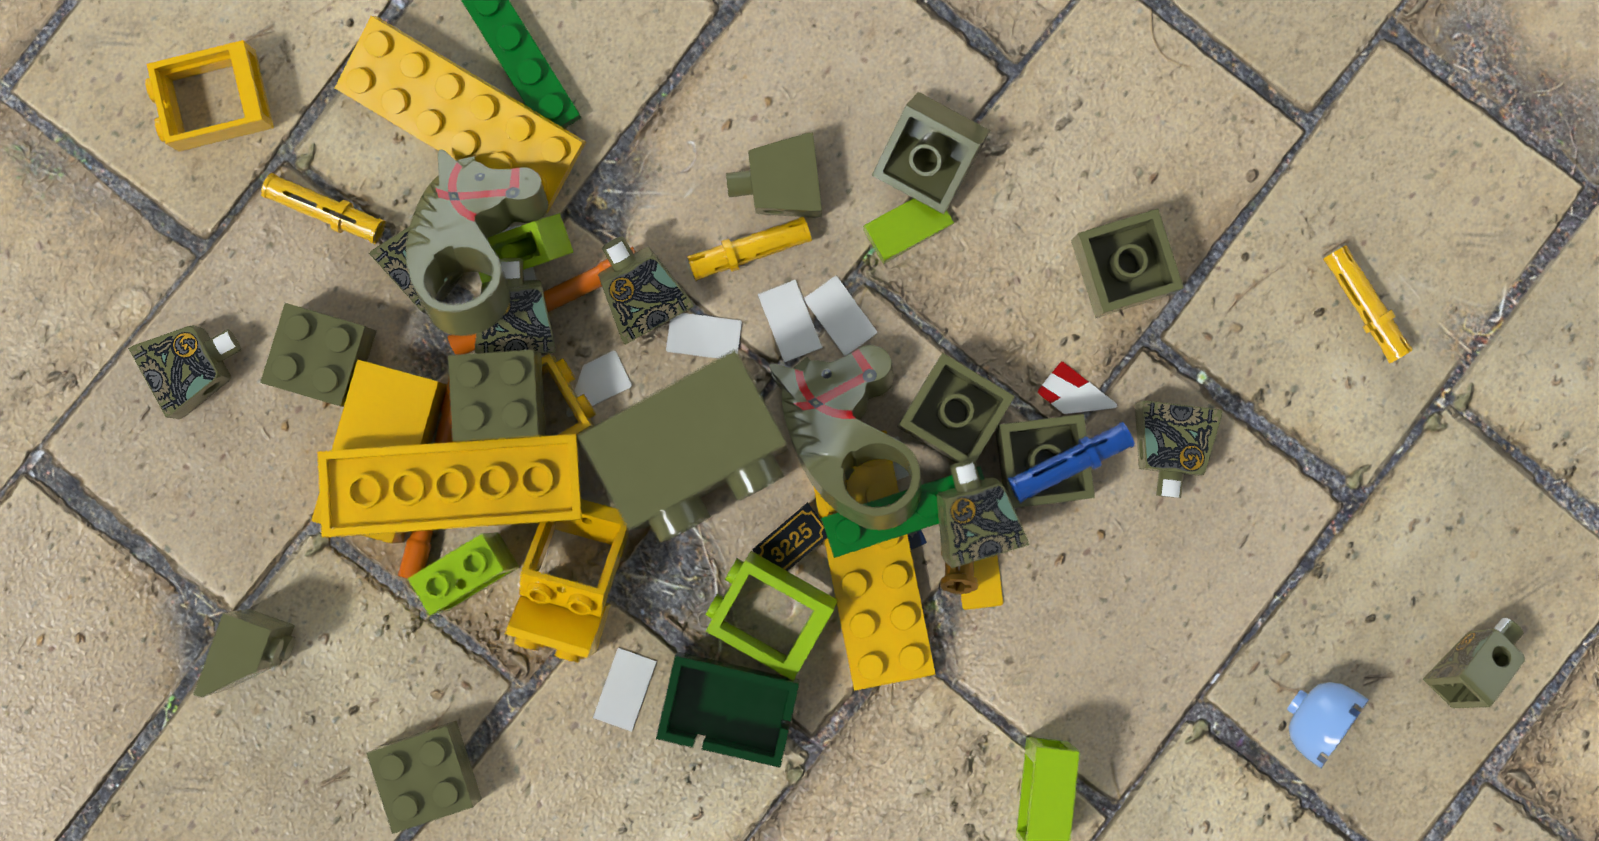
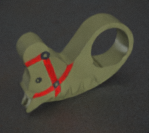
M440 149L437 154L439 175L434 178L421 196L409 227L406 242V265L412 285L432 323L438 329L448 334L467 336L483 332L495 325L504 316L510 303L511 292L499 258L490 246L487 238L506 230L512 222L531 223L539 220L547 213L548 200L540 175L533 169L526 167L491 169L477 162L474 156L456 161L445 150ZM458 271H463L464 273L481 272L492 277L487 289L469 302L445 304L435 300L439 289L445 283L444 279L448 278L449 280L459 275Z
M867 345L832 362L811 361L806 357L794 368L770 364L773 380L782 390L783 413L793 447L804 472L822 498L840 515L864 528L886 530L897 527L907 521L916 511L922 495L918 461L914 453L904 443L860 421L867 411L869 399L885 394L893 384L894 374L889 354L881 347ZM874 459L891 460L900 464L909 473L911 483L905 495L897 502L886 507H867L856 502L846 490V479L849 480L854 472V466L859 467L863 463Z

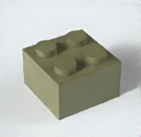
M1159 209L1080 232L1071 240L1095 318L1173 295L1184 289Z
M285 303L260 383L344 407L357 359L368 361L376 331L363 325Z
M535 350L448 355L453 441L466 442L546 436L542 358L540 353Z
M942 353L897 427L955 463L967 460H975L976 462L1015 396Z
M1084 414L1000 424L996 427L995 432L1002 484L1013 508L1095 498L1091 467L1025 499L1022 503H1019L1008 482L1009 477H1014L1078 445L1079 439L1087 436Z
M457 720L378 746L366 753L392 834L472 808L482 800Z

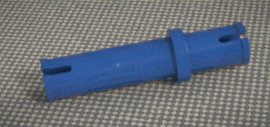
M1120 422L1118 425L1090 439L1088 436L1079 439L1078 445L1014 477H1009L1008 482L1019 503H1022L1025 499L1053 485H1057L1090 467L1093 470L1101 467L1102 461L1134 447L1135 442L1125 423Z

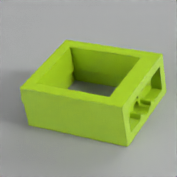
M499 532L481 533L409 577L408 581L427 613L431 616L453 609L520 567Z
M750 551L744 562L737 558L727 574L725 580L731 583V586L725 597L717 593L705 615L712 620L706 632L794 681L833 613L838 600ZM749 574L813 610L787 656L724 621Z
M1026 736L1016 837L1019 841H1070L1080 752L1068 741Z

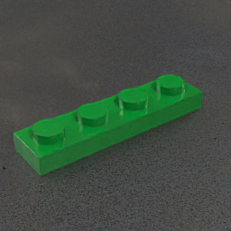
M461 0L527 107L564 129L582 118L509 0Z
M977 466L979 478L984 480L981 466ZM949 475L922 484L921 500L914 514L901 525L891 529L873 530L864 528L840 515L838 512L822 517L821 520L833 557L836 558L939 524L937 494L955 488L953 476ZM907 490L862 505L873 508L886 507L901 499Z

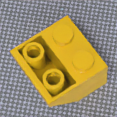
M520 595L505 634L516 637L514 644L536 651L539 650V647L544 648L547 646L556 649V657L579 663L580 659L589 658L597 652L611 604L606 603L602 616L598 617L591 614L579 615L566 607L551 603L539 604L531 601L526 596Z

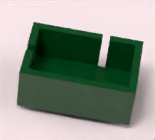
M678 652L674 657L656 739L693 748L699 734L705 736L701 750L780 768L789 732V724L782 723V717L783 720L791 722L799 688V679H794L793 681L786 676Z

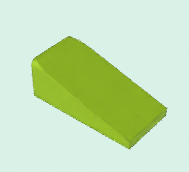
M913 198L863 226V231L884 265L953 225L954 221L947 210L945 214H942Z

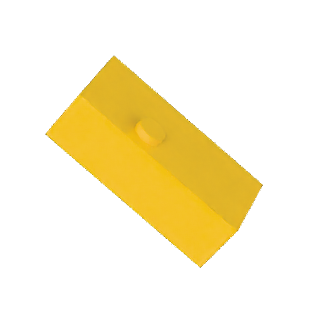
M357 359L332 450L431 444L447 384ZM318 495L311 522L321 524L320 495ZM406 532L362 536L395 544L403 543Z

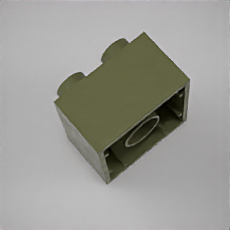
M736 350L578 435L629 530L645 529L651 525L660 542L668 541L709 519L711 516L701 497L728 483L736 499L741 501L783 478L784 475L774 457L788 450L784 437Z

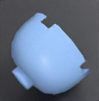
M1333 682L1318 684L1308 694L1300 690L1287 708L1293 714L1289 724V734L1295 748L1306 759L1322 768L1328 759L1321 754L1324 753L1326 756H1330L1361 713L1354 708L1355 704L1363 708L1369 699L1343 684Z

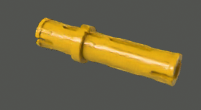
M273 173L266 177L261 188L262 197L325 222L335 232L342 233L346 231L364 238L373 244H377L383 235L386 225L385 220L375 218L355 209L353 203L342 200L338 202L311 189L280 178ZM291 194H295L306 200L314 202L317 204V206L314 207L295 198H292ZM330 210L356 220V223L354 224L330 213Z
M804 216L788 223L768 228L741 239L730 241L728 238L722 240V245L688 255L687 259L694 279L698 281L728 269L731 272L737 271L740 265L797 245L812 242L807 222Z
M1345 245L1323 258L1348 299L1359 313L1365 324L1362 326L1366 334L1371 333L1389 364L1411 352L1413 348L1409 345L1393 320L1396 317L1392 309L1388 311L1381 302L1371 283L1353 258L1348 246Z

